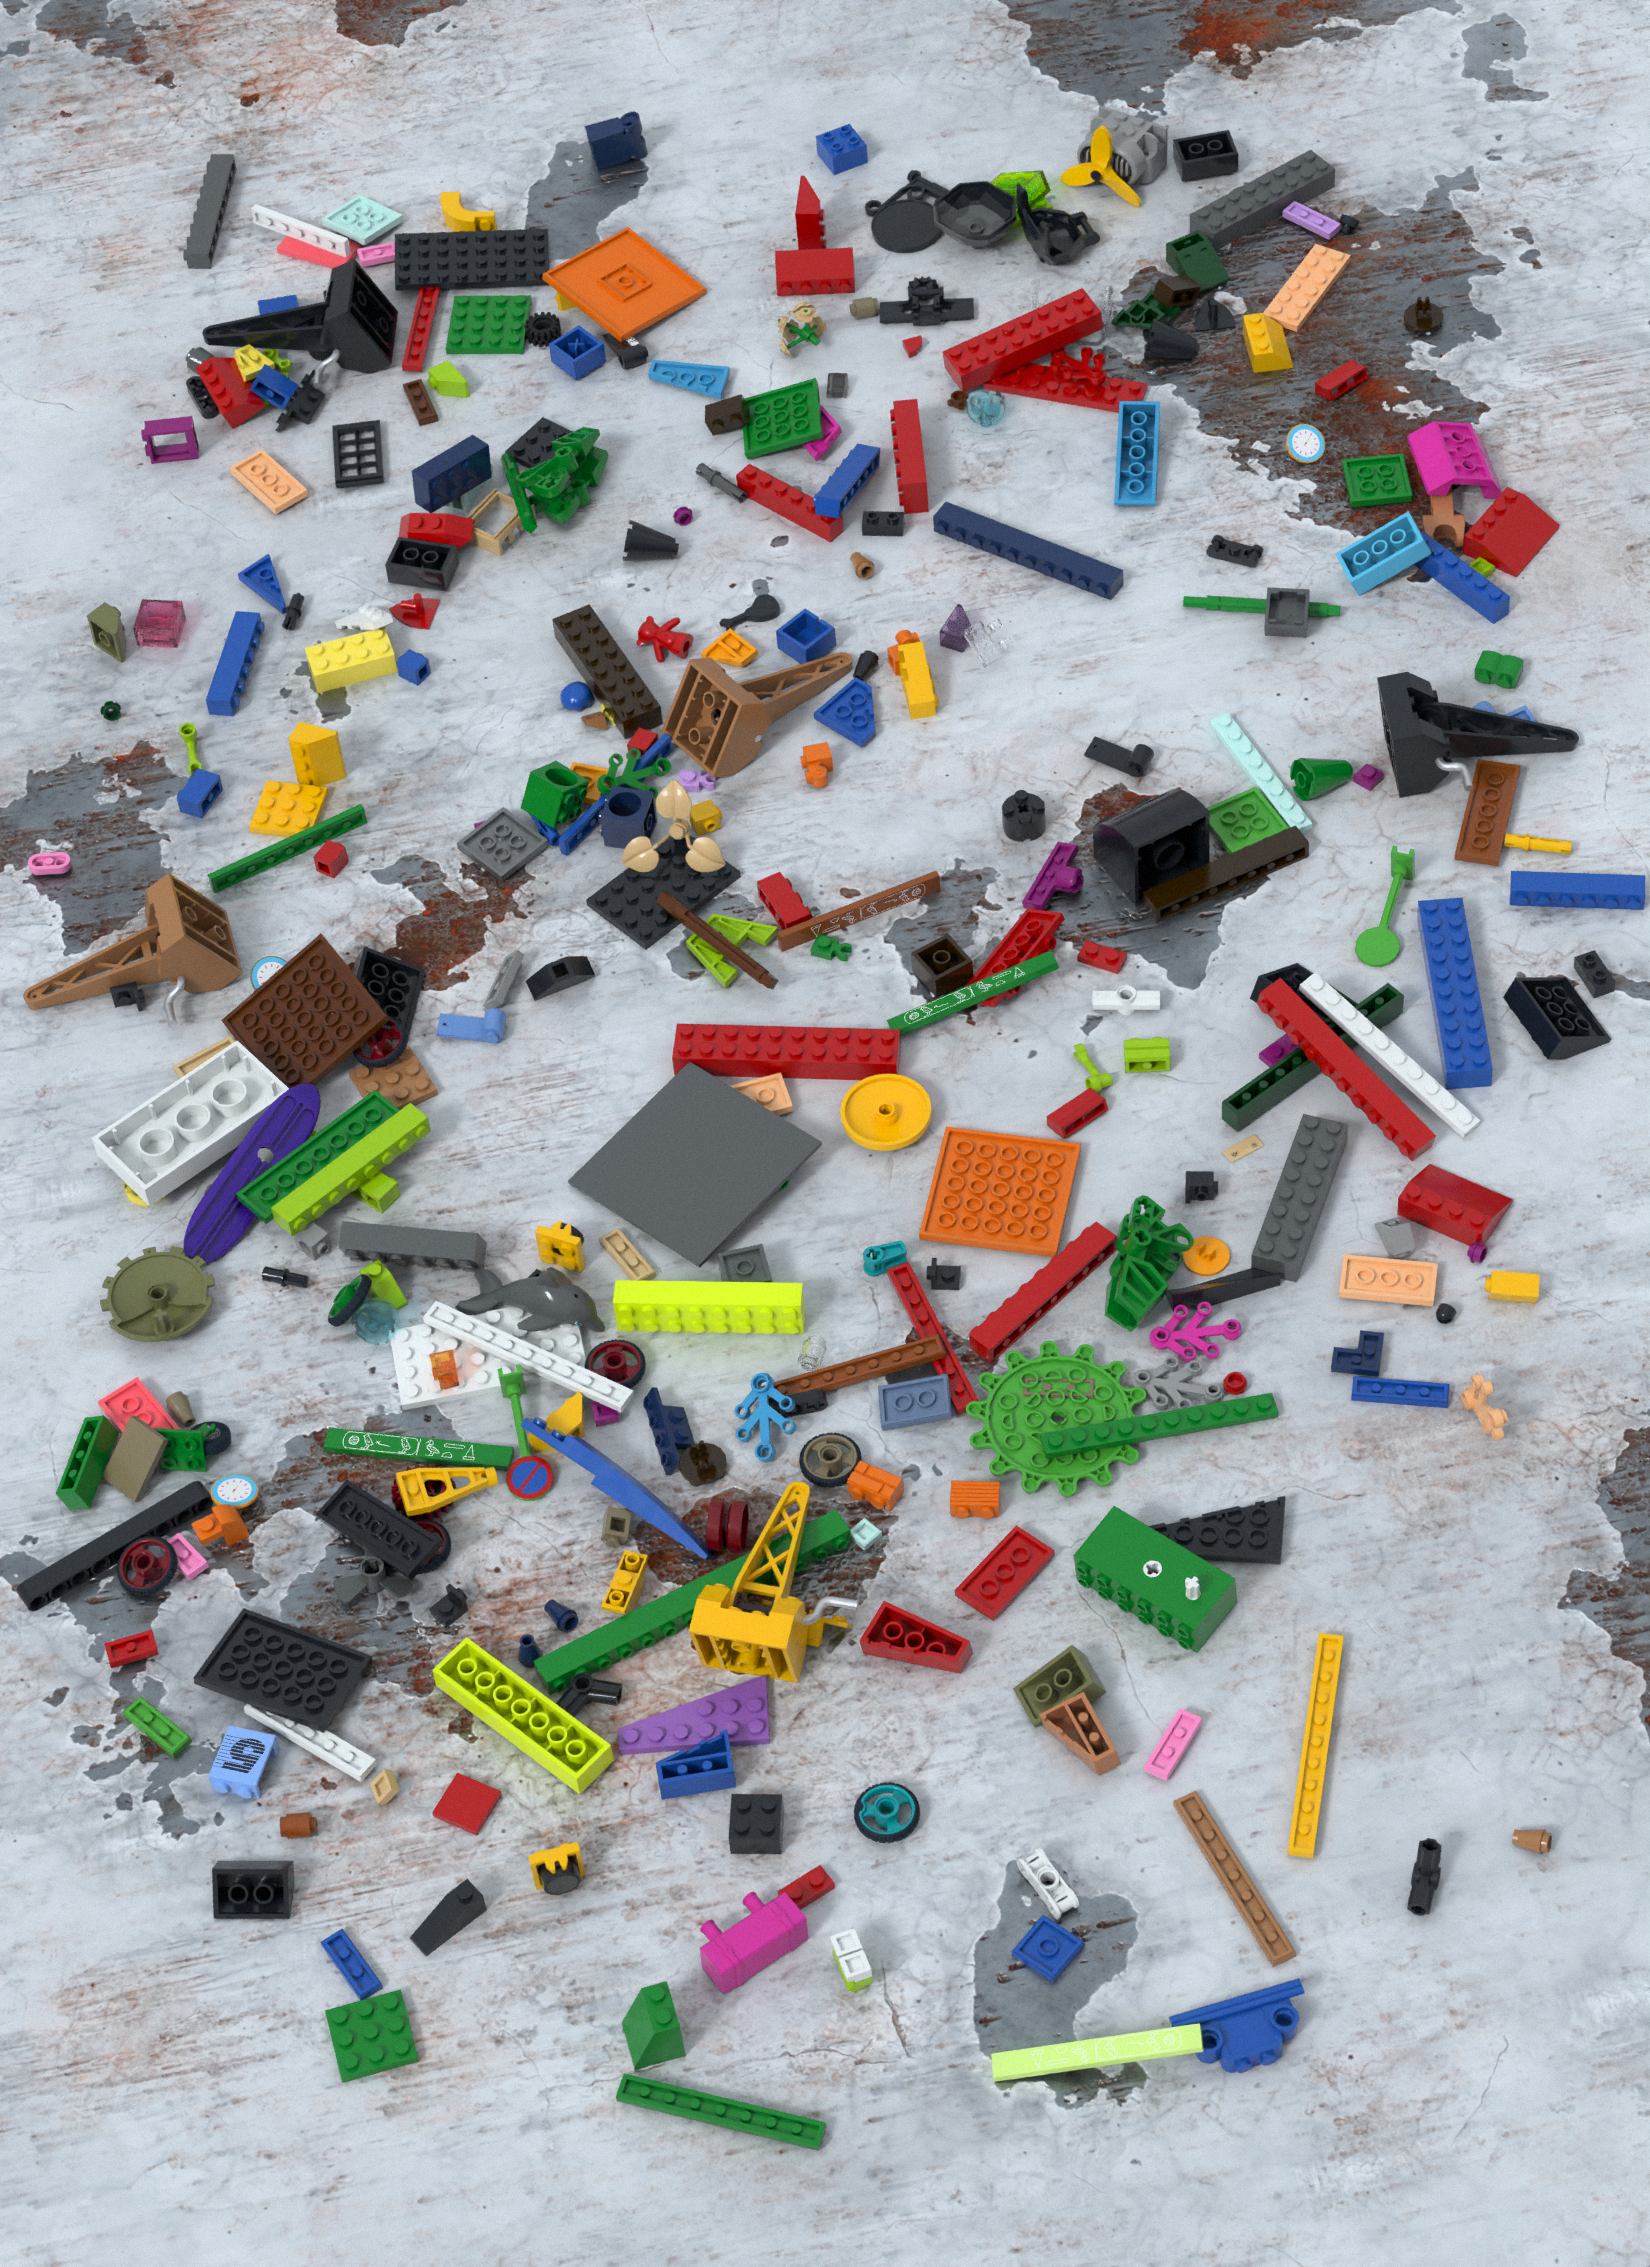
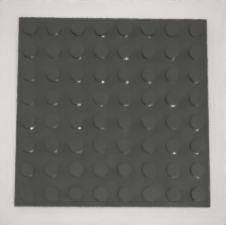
M689 1062L568 1180V1183L700 1268L822 1146V1142Z

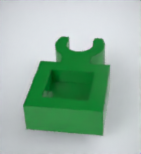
M818 934L810 952L812 956L832 960L833 956H836L841 961H848V954L843 952L851 953L852 945L848 943L839 944V939Z

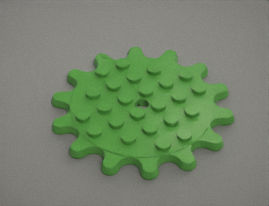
M1044 1341L1040 1345V1354L1035 1359H1026L1018 1351H1009L1005 1355V1361L1009 1367L1006 1374L999 1376L985 1372L979 1376L980 1386L989 1392L988 1398L984 1401H972L966 1406V1413L969 1417L984 1423V1428L981 1431L970 1436V1444L976 1450L991 1449L996 1452L995 1459L989 1465L990 1472L994 1476L1001 1477L1010 1471L1021 1473L1023 1475L1021 1487L1027 1494L1035 1493L1042 1483L1052 1482L1058 1485L1059 1492L1063 1497L1070 1498L1077 1491V1482L1086 1478L1093 1480L1099 1487H1107L1112 1482V1474L1108 1468L1109 1465L1114 1462H1121L1127 1465L1135 1464L1139 1458V1453L1135 1448L1127 1444L1046 1459L1040 1441V1434L1137 1417L1133 1414L1132 1408L1141 1404L1146 1399V1391L1141 1387L1125 1388L1120 1384L1119 1379L1126 1372V1365L1123 1362L1113 1361L1106 1366L1096 1365L1093 1361L1095 1351L1089 1344L1079 1346L1071 1356L1060 1354L1057 1344L1053 1341ZM1025 1377L1036 1379V1381H1028V1385L1023 1383ZM1063 1378H1067L1068 1381H1069V1382H1051V1381H1056V1380H1063ZM1071 1378H1079L1081 1380L1074 1381ZM1085 1379H1095L1094 1399H1088L1081 1394L1090 1393V1383H1084ZM1050 1383L1052 1389L1047 1392L1046 1397H1041L1037 1392H1046L1042 1389V1385ZM1072 1383L1076 1386V1389L1073 1388L1071 1392H1068L1066 1385ZM1023 1388H1027L1028 1392L1035 1393L1031 1397H1023ZM1056 1392L1060 1393L1062 1398H1049V1395ZM1064 1393H1070V1398H1065ZM1076 1393L1081 1399L1073 1398L1072 1394ZM1061 1416L1064 1418V1421L1058 1425L1052 1418Z

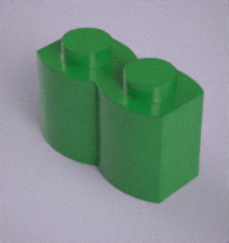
M1482 651L1475 667L1474 679L1483 684H1496L1502 688L1514 689L1523 672V660L1516 656L1501 655L1494 651Z

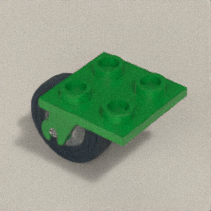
M203 1422L197 1424L191 1430L155 1429L169 1440L159 1459L160 1470L206 1472V1461L209 1457L225 1451L231 1444L230 1429L221 1422Z

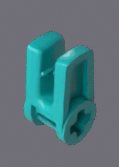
M903 1241L866 1248L863 1252V1260L865 1261L863 1265L864 1272L869 1276L875 1277L886 1273L889 1268L906 1263L907 1250Z

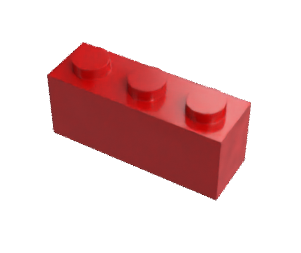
M781 872L757 881L759 898L782 930L813 918L809 907L803 905L800 894L793 891L790 880L788 878L785 879Z

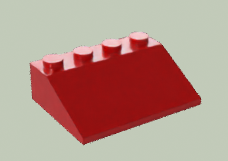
M1507 487L1464 535L1463 554L1473 559L1482 557L1494 565L1496 569L1518 577L1556 533L1560 525L1525 494Z
M1429 1164L1408 1182L1398 1197L1397 1215L1468 1246L1479 1241L1485 1245L1513 1203V1199Z

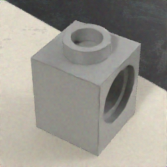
M313 1221L304 1230L294 1235L296 1247L314 1261L320 1256L325 1255L332 1247L329 1234Z

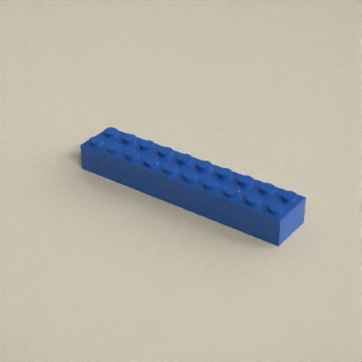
M1463 898L1418 901L1417 921L1445 1088L1448 1090L1491 1086L1493 1068Z

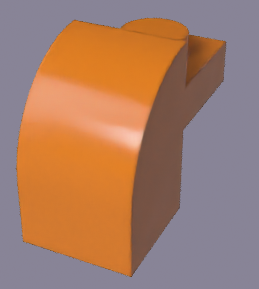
M229 1504L212 1507V1514L191 1523L202 1546L223 1537L227 1546L249 1537L247 1527L239 1512L234 1506Z

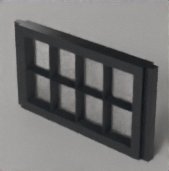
M380 420L332 425L336 488L384 483Z

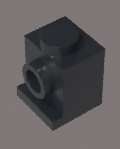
M1186 1171L1185 1204H1190V1200H1213V1195H1218V1181H1214V1171Z

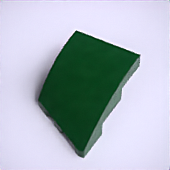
M1151 289L1141 301L1137 299L1127 310L1122 309L1111 321V324L1150 329L1153 318L1169 324L1182 312L1179 307L1167 308L1153 297L1154 291Z

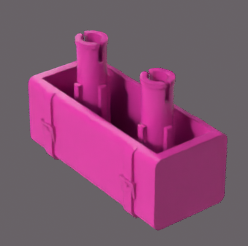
M755 1892L747 1894L742 1902L752 1914L724 1932L719 1929L712 1919L706 1921L701 1926V1932L709 1940L708 1943L699 1948L702 1969L723 1995L735 1987H739L744 1981L789 1951L792 1952L798 1945L809 1939L807 1918L785 1892L767 1904H764Z

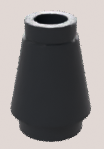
M869 650L861 653L853 678L857 677L864 681L878 666L879 657L877 654Z

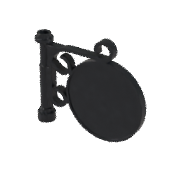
M911 170L907 176L909 183L898 190L882 205L877 200H871L865 204L866 214L873 217L871 223L872 236L875 242L885 250L895 253L921 251L931 246L941 235L942 231L934 226L933 205L923 200L926 193L936 199L934 202H936L950 190L921 177V173L918 170ZM913 191L921 192L919 196H912ZM907 193V199L898 200L901 196Z

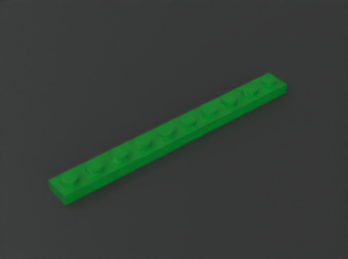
M1267 1393L1041 1433L1040 1441L1045 1458L1049 1459L1278 1418L1279 1412L1273 1394Z

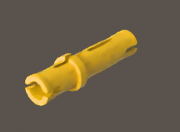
M1506 833L1504 847L1524 849L1527 852L1528 850H1537L1570 855L1572 841L1530 836V834L1525 836Z

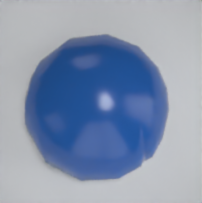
M580 681L568 684L560 694L561 703L568 710L581 712L583 707H591L594 702L591 689Z

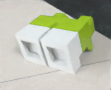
M853 1928L830 1936V1942L834 1949L832 1954L848 1992H857L865 1989L866 1985L872 1984V1970L855 1929Z

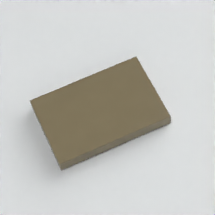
M130 1416L102 1478L132 1501L140 1502L169 1440L137 1416Z

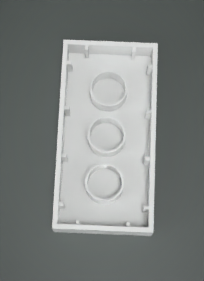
M237 1040L92 1138L97 1155L145 1203L151 1206L238 1147L265 1110L289 1088Z

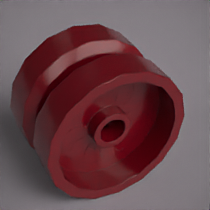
M713 1497L711 1499L706 1534L707 1549L709 1551L721 1552L727 1542L730 1553L743 1554L749 1526V1506L747 1500L734 1499L729 1508L725 1498Z

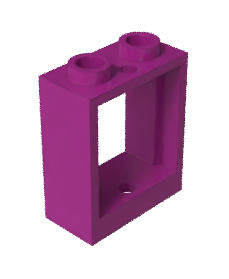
M192 416L145 421V429L141 430L143 442L146 441L147 443L145 444L146 456H150L152 464L199 459V444ZM185 433L187 443L156 446L153 436Z

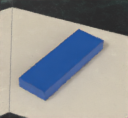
M343 1929L320 1942L322 1948L359 2000L367 1999L383 1989L382 1983Z

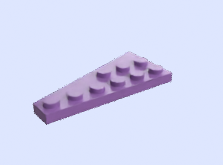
M766 1674L618 1728L620 1755L689 1750L699 1745V1742L704 1739L708 1741L720 1735V1732L725 1729L728 1732L730 1747L770 1744Z

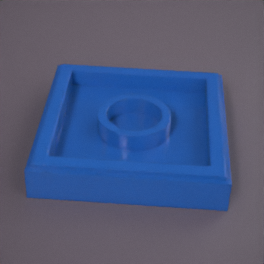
M1042 1915L1012 1950V1956L1054 1984L1085 1947V1942L1045 1915Z

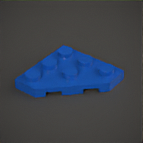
M855 677L814 712V719L862 748L875 736L872 687Z

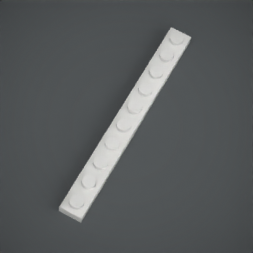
M1316 972L1300 984L1298 990L1462 1138L1479 1125L1480 1120Z
M435 1301L423 1317L424 1323L515 1365H521L522 1368L576 1393L580 1392L583 1396L620 1413L624 1411L634 1397L633 1390L438 1301Z

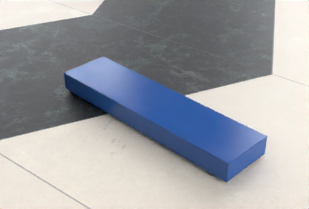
M1353 1376L1351 1401L1448 1408L1449 1384Z

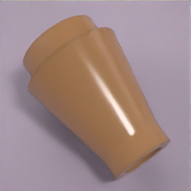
M859 552L851 555L850 561L853 564L856 575L863 579L870 578L874 574L873 562L862 556Z
M1515 1829L1512 1836V1844L1542 1855L1543 1853L1550 1852L1552 1833L1546 1832V1829Z

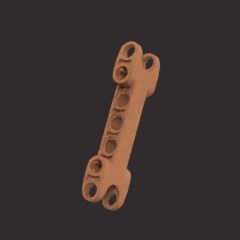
M1451 485L1447 496L1430 495L1431 515H1422V531L1434 540L1448 538L1454 542L1456 548L1463 547L1465 517L1464 514H1454Z

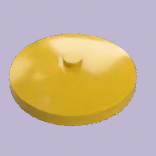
M879 1074L865 1078L849 1089L842 1100L840 1115L844 1131L855 1143L871 1150L892 1151L909 1146L926 1132L931 1121L932 1110L930 1098L919 1083L902 1075Z

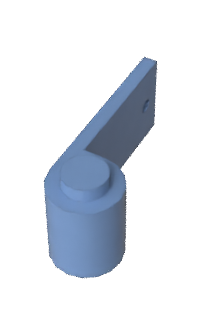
M496 1008L485 1011L484 1018L440 1013L437 1037L497 1043L503 1039L506 1014L504 1011Z

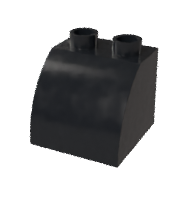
M1171 789L1152 799H1142L1133 808L1116 816H1107L1093 827L1094 858L1130 901L1137 906L1144 902L1143 892L1149 888L1158 886L1209 863L1210 812L1197 798L1181 789Z

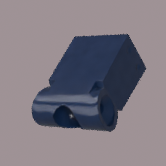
M635 111L628 112L621 118L616 117L585 126L591 155L597 171L630 161L631 158L641 159L648 154L645 139L641 135L642 125L640 116Z

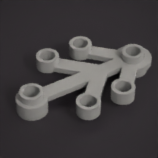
M1168 1356L1164 1360L1163 1365L1151 1371L1138 1370L1131 1377L1132 1386L1143 1388L1154 1402V1407L1160 1411L1168 1408V1397L1164 1394H1159L1156 1388L1164 1389L1177 1406V1409H1183L1182 1405L1192 1407V1402L1187 1398H1183L1179 1392L1204 1396L1207 1404L1221 1402L1223 1399V1390L1215 1383L1209 1384L1207 1387L1183 1383V1381L1193 1376H1199L1202 1373V1364L1197 1360L1190 1361L1188 1368L1167 1379H1161L1159 1377L1168 1372H1175L1179 1368L1178 1359L1175 1356ZM1158 1401H1164L1165 1403L1159 1404Z

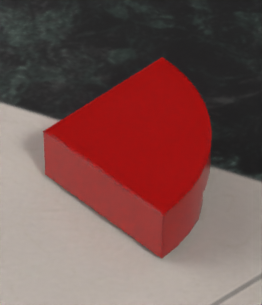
M921 335L902 340L903 347L909 358L915 356L922 347Z

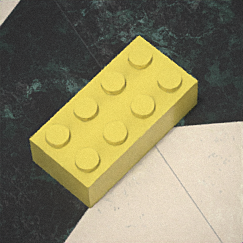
M385 627L305 648L308 666L317 693L398 672L395 654Z

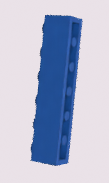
M857 444L853 450H850L849 455L843 459L833 475L829 476L828 481L825 485H822L821 490L814 495L813 505L815 506V514L833 518L841 516L880 466V448Z
M1424 531L1421 532L1432 554L1416 562L1414 565L1491 623L1495 624L1509 614L1510 596Z
M235 612L206 697L209 715L234 716L236 708H239L240 695L244 693L245 680L249 678L250 665L254 663L255 650L259 648L260 635L264 633L265 629L260 613Z
M1511 871L1510 905L1644 910L1645 875Z

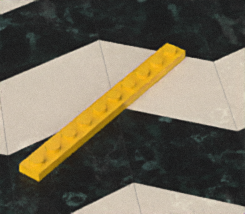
M1319 1633L1288 1845V1855L1312 1859L1314 1857L1344 1636L1325 1633Z

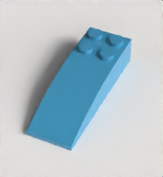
M1119 401L1114 505L1155 506L1160 401Z

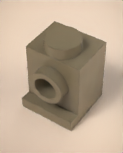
M613 1507L607 1508L603 1517L601 1540L606 1541V1545L610 1547H620L621 1544L625 1545L629 1535L632 1511Z

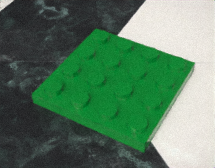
M531 295L454 296L446 343V354H524L526 343L525 324L526 320H529Z
M816 378L744 398L750 407L749 425L743 426L744 451L747 460L823 438L819 386Z

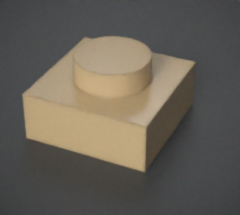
M383 1769L370 1783L377 1804L386 1805L400 1790L392 1770Z

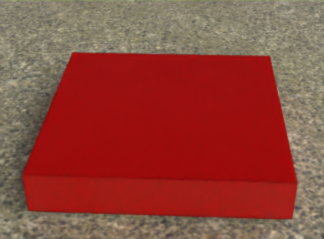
M457 1773L433 1810V1817L478 1835L501 1798V1791Z

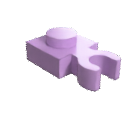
M680 770L678 782L687 792H699L700 788L712 791L715 790L714 782H716V777H712L709 773L702 775V772L697 770Z

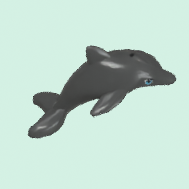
M553 1267L547 1268V1271H542L539 1277L520 1279L504 1286L500 1279L490 1270L478 1268L474 1276L479 1283L480 1295L466 1301H460L456 1306L458 1311L466 1315H477L491 1311L498 1304L517 1307L532 1314V1316L517 1324L518 1329L530 1332L546 1330L557 1323L582 1326L595 1332L605 1331V1325L598 1317L594 1300L579 1286L572 1284L564 1273Z

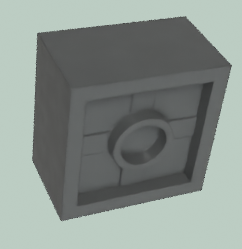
M1267 587L1265 636L1307 638L1310 589Z
M763 1244L717 1253L722 1282L772 1283Z

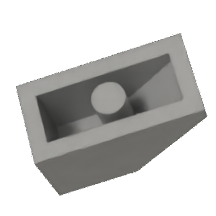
M1396 1217L1375 1223V1228L1387 1253L1396 1255V1257H1404L1410 1254L1409 1251L1416 1249L1410 1222Z

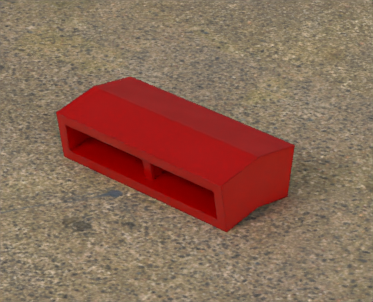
M1351 359L1315 382V392L1327 400L1332 401L1368 378L1366 366L1360 365Z
M1090 1087L1047 1116V1126L1065 1139L1108 1110L1106 1099L1098 1095Z

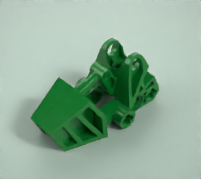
M582 427L552 441L551 444L555 457L527 469L517 476L518 484L533 493V495L528 497L530 505L534 503L536 513L544 512L546 518L562 523L569 520L578 507L585 506L591 501L587 486L598 487L609 456L606 450L594 446V443L600 436L599 429ZM570 479L572 482L566 487V482Z
M1144 1195L1134 1200L1130 1213L1124 1216L1119 1225L1116 1248L1120 1253H1118L1110 1265L1109 1273L1112 1279L1108 1283L1106 1290L1105 1316L1130 1332L1137 1328L1164 1298L1169 1286L1166 1281L1171 1279L1183 1260L1181 1252L1191 1249L1194 1243L1192 1235L1181 1223L1168 1227L1161 1222L1166 1210ZM1141 1205H1144L1145 1209L1143 1214H1140ZM1177 1237H1185L1189 1244L1179 1243ZM1171 1254L1175 1255L1178 1261L1174 1262L1169 1256Z

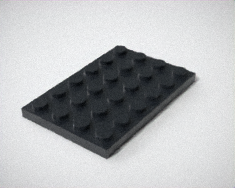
M690 835V837H689V838H690V842H691V845L693 846V842H694L696 839H695L693 836ZM670 837L658 848L654 849L659 854V862L653 870L639 872L627 868L586 899L588 907L647 950L681 923L656 903L661 892L666 891L695 913L741 877L740 871L727 861H725V865L716 871H696L688 865L685 858L688 851L691 850L687 847L686 839L677 840Z
M243 1608L194 1676V1684L324 1733L372 1664V1656Z

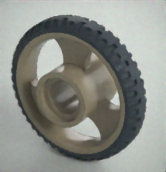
M832 1432L819 1434V1436L813 1437L812 1440L810 1439L802 1448L799 1457L800 1469L805 1478L814 1485L825 1488L845 1485L859 1461H862L860 1449L850 1437L843 1434L840 1435V1433L833 1434ZM836 1444L843 1445L850 1451L842 1454L840 1447ZM812 1451L818 1453L819 1468L814 1471L808 1465V1457ZM843 1465L850 1466L846 1472L839 1475L843 1470Z

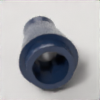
M554 1599L549 1600L545 1604L544 1610L560 1631L570 1632L577 1626L578 1617L574 1610L558 1603Z
M526 1634L520 1638L518 1660L526 1667H535L534 1660L542 1657L543 1654L534 1637Z

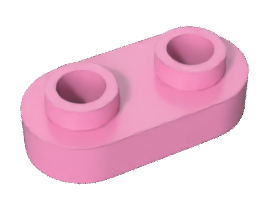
M64 852L38 853L29 858L28 866L30 872L35 875L63 874L71 869L72 862L70 856Z

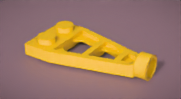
M484 1467L417 1468L396 1473V1481L407 1517L432 1512L483 1488L498 1485L494 1467L485 1469ZM454 1477H467L470 1484L459 1489H453L450 1479ZM428 1480H441L445 1483L446 1491L435 1497H430L427 1495L424 1483Z

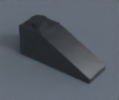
M466 1879L441 1900L412 1934L410 1940L427 1957L487 1911L483 1895Z

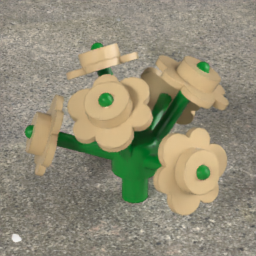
M798 303L796 308L792 310L798 322H805L802 330L799 329V324L794 322L793 319L788 321L789 313L786 316L782 315L778 319L777 326L780 327L778 333L782 332V337L787 342H791L793 337L797 335L800 336L799 339L788 345L783 338H780L782 344L779 345L780 351L784 355L788 354L793 358L790 348L804 340L806 342L810 341L815 346L821 342L815 335L821 336L823 331L826 330L827 325L822 322L821 317H817L814 305L811 303Z

